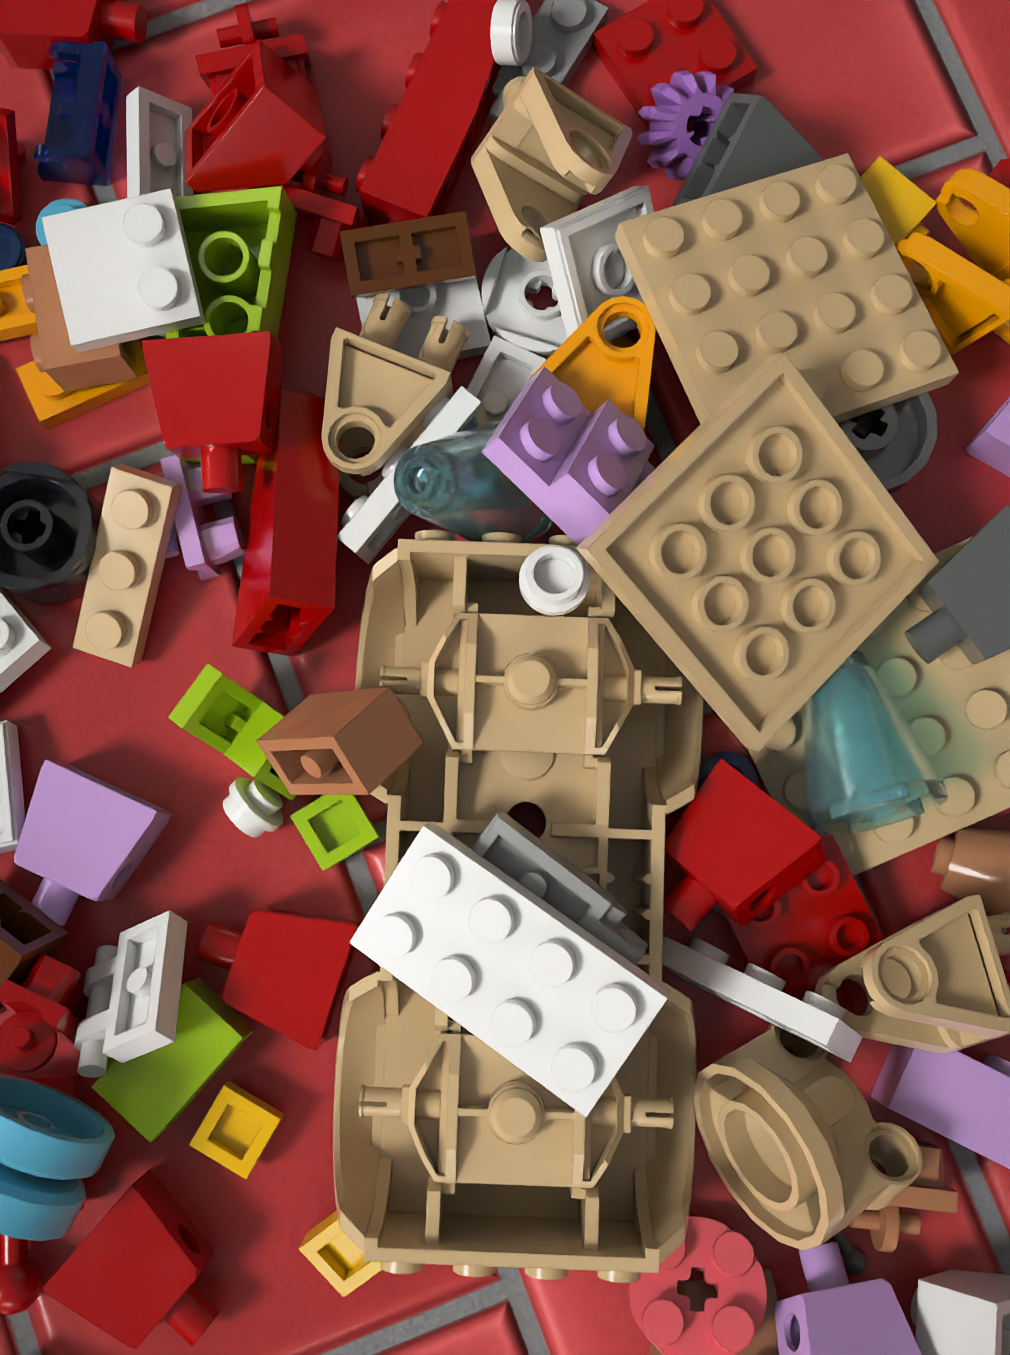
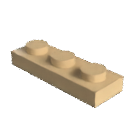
M124 464L111 467L96 536L95 552L90 564L73 648L131 668L142 661L182 488L181 483Z

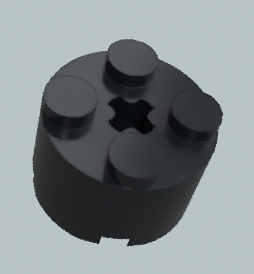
M19 462L2 468L1 470L4 473L0 474V586L27 600L43 604H57L76 598H83L90 564L95 552L96 536L103 505L76 480L55 466L41 462Z

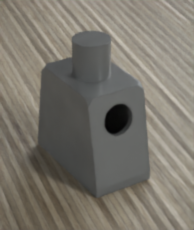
M730 93L672 205L682 204L823 161V158L770 101L762 95Z
M1010 505L998 512L979 529L918 590L921 598L932 613L906 630L905 636L914 651L927 664H930L956 645L973 665L1010 649Z

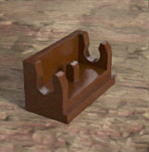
M466 211L339 231L351 298L476 278Z

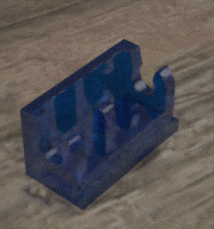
M65 41L54 42L50 44L49 58L60 61L53 62L52 73L54 75V83L44 144L36 145L34 148L33 159L38 160L37 173L43 181L107 186L123 76L104 41H93V44Z

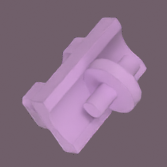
M176 455L160 459L164 478L182 484L165 558L175 557L180 554L176 541V536H179L185 565L188 570H197L201 580L220 576L217 565L243 555L245 542L242 530L234 516L207 523L203 506L231 499L232 493L203 492L201 462L188 465Z

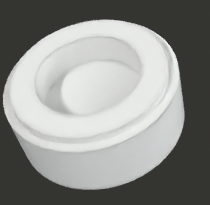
M497 0L494 5L490 39L492 54L498 65L521 66L529 56L533 26L531 10L526 0Z

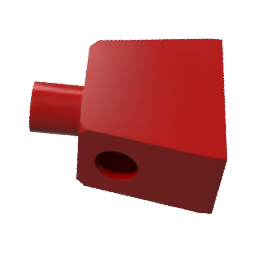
M0 0V50L9 65L14 68L100 72L107 66L114 39L138 44L144 41L147 32V11L144 5L124 0Z
M270 331L142 340V351L166 448L181 458H201L203 492L235 493L243 491L241 455L268 454L273 452L275 447L284 366V348Z
M721 759L715 765L697 792L695 799L691 801L665 841L664 853L672 867L683 878L663 899V909L688 932L701 921L714 905L718 906L737 924L741 926L748 924L822 866L827 860L822 837Z
M256 908L251 910L244 931L211 921L200 941L197 959L230 970L221 997L225 1004L306 1048L316 1051L326 1040L356 949L349 942L362 922L273 908Z
M150 1170L144 1173L126 1190L42 1288L50 1297L127 1347L136 1349L161 1320L165 1321L192 1347L220 1313L208 1299L191 1285L214 1256L212 1249L157 1176Z

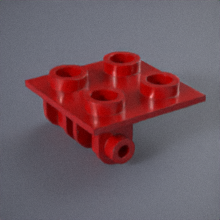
M830 830L820 835L827 856V860L822 866L751 922L741 926L723 912L746 957V960L743 961L745 968L748 963H751L781 978L786 982L782 992L794 998L805 993L806 990L809 991L815 988L818 979L830 968L884 939Z

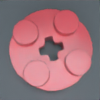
M689 1217L685 1241L663 1262L659 1263V1273H640V1279L635 1282H629L628 1285L632 1315L647 1340L656 1346V1349L663 1355H736L750 1344L761 1326L765 1315L767 1303L765 1276L760 1263L754 1255L753 1247L749 1240L742 1234L732 1231L725 1224L705 1217ZM691 1271L703 1272L705 1282L714 1285L716 1289V1298L706 1299L703 1311L691 1310L689 1297L678 1295V1282L689 1281Z

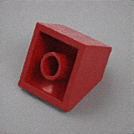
M260 39L255 42L184 132L185 184L195 192L286 185L298 170L306 172L312 168L323 153L326 134L317 88Z

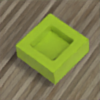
M323 795L290 815L322 871H328L381 838L356 795Z

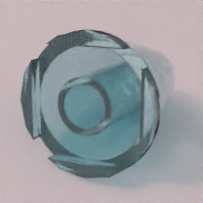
M502 420L488 422L414 446L402 455L396 465L394 490L403 508L409 513L468 541L482 542V535L486 533L506 532L522 536V543H528L532 539L542 536L550 529L553 523L529 497L481 452Z
M854 651L802 706L808 821L811 829L821 837L833 836L830 827L831 823L847 821L851 834L868 831L925 813L921 800L929 796L935 800L938 806L945 803L948 798L944 782L867 656L863 652Z

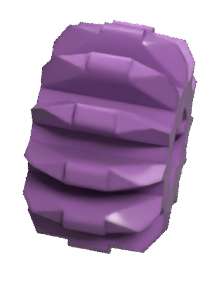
M688 70L674 72L670 78V85L668 83H657L650 89L656 106H644L638 111L644 120L650 122L649 130L640 134L636 140L641 145H654L646 163H649L653 168L665 167V176L668 179L682 181L686 178L729 94L735 90L730 88L729 85L716 86V74L709 71L697 72L695 76ZM687 122H693L692 131H687Z

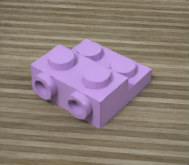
M545 366L526 382L481 451L577 545L655 470L654 466L648 461L655 445L646 437L641 426L633 418L624 415L609 399L591 413L581 403L575 391L567 384L560 382Z

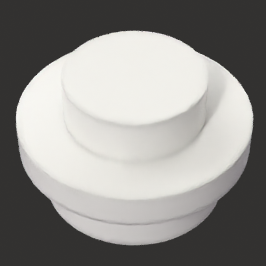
M548 545L533 551L523 562L519 574V587L526 603L542 614L553 616L563 615L576 609L584 601L590 584L589 570L583 558L574 550L560 545Z
M238 777L230 784V794L223 800V808L229 819L242 832L251 837L258 838L265 831L274 832L283 824V815L280 811L283 802L275 790L257 779L252 781L245 777Z

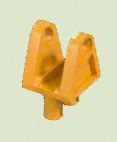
M960 169L955 171L945 182L941 189V194L936 198V207L940 216L975 264L931 237L921 233L913 232L908 239H902L894 244L951 355L991 331L995 332L1010 345V189L982 172L974 169ZM961 198H964L970 203H972V205L977 209V211L966 205L961 200Z
M627 296L613 297L605 301L531 377L545 366L560 382L567 384L575 391L581 403L591 413L609 399L624 415L633 418L644 431L656 327L646 305L638 299ZM620 316H624L637 323L640 339L635 343L627 337L619 336L608 342L603 330L608 323L619 319Z

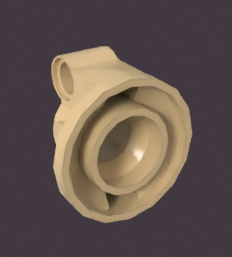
M770 1024L764 1034L717 1060L697 1074L693 1090L696 1123L711 1162L728 1191L749 1217L778 1242L804 1251L826 1242L853 1223L864 1210H880L887 1207L919 1176L923 1159L921 1149L915 1138L904 1128L893 1123H876L873 1120L867 1102L856 1084L840 1068L828 1062L825 1058L828 1051L774 1024ZM782 1044L792 1048L798 1057L790 1054ZM870 1158L878 1161L884 1167L888 1176L875 1168Z

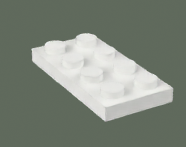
M433 822L423 825L349 942L585 1117L588 1116L671 993L670 989Z

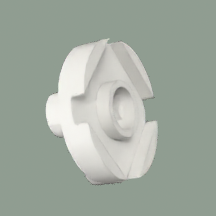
M506 247L490 262L482 282V306L489 335L492 338L495 335L548 359L567 339L559 303L554 307H547L546 310H538L533 308L532 301L525 298L528 292L538 294L541 286H548L552 288V299L558 301L548 260L534 262L523 257L513 248L507 252Z

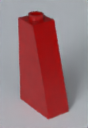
M281 388L275 447L271 453L258 454L232 647L293 657L335 608L340 470L330 463L323 449L321 437L325 399L309 391H292ZM340 437L339 443H338V449H339V451H340V448H341V437Z

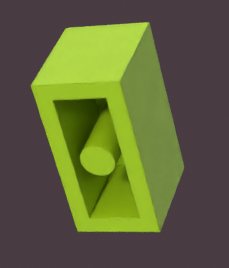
M200 977L184 983L180 989L175 1042L124 1063L108 1056L106 1073L94 1083L92 1088L151 1143L173 1124L255 1031V1028L231 1006L225 1004L221 997Z

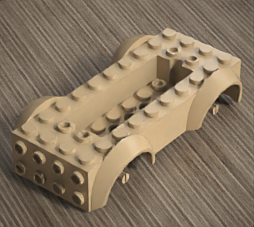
M421 530L415 533V539H398V548L393 549L373 566L362 610L355 690L390 686L394 695L407 707L410 714V722L423 742L409 758L370 793L380 801L388 804L384 887L423 825L433 822L471 849L498 812L502 810L507 814L518 803H533L543 811L546 818L545 830L538 839L615 897L614 901L627 910L621 922L648 944L644 955L636 966L670 989L671 993L588 1116L585 1117L380 966V971H376L351 985L345 993L342 1004L336 1050L333 1105L335 1202L339 1228L361 1251H364L363 1262H381L380 1268L389 1273L412 1274L422 1271L424 1264L453 1265V1272L462 1276L484 1277L494 1274L496 1267L525 1268V1274L532 1278L557 1280L567 1277L568 1270L597 1271V1276L606 1281L629 1283L639 1280L640 1273H659V1263L663 1262L685 1241L692 1195L696 1116L693 1090L697 1078V1043L692 1001L675 988L662 982L665 814H669L695 799L700 778L704 698L576 549L578 545L568 535L552 536L549 538V544L522 543V536L506 532L486 533L482 535V542L455 541V534L447 531ZM548 545H560L574 550L583 558L590 574L589 589L584 601L576 609L563 615H546L534 610L524 600L519 587L520 569L525 559L533 551Z

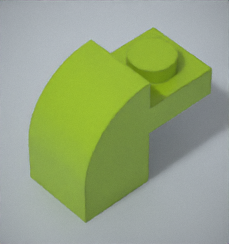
M207 663L168 718L183 730L226 755L255 779L292 801L296 795L289 793L256 742L257 739L285 716Z

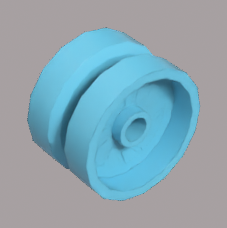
M0 1073V1234L12 1238L35 1241L62 1238L71 1230L87 1197L85 1184L80 1178L91 1177L100 1169L115 1138L113 1126L99 1112L60 1090L27 1078Z

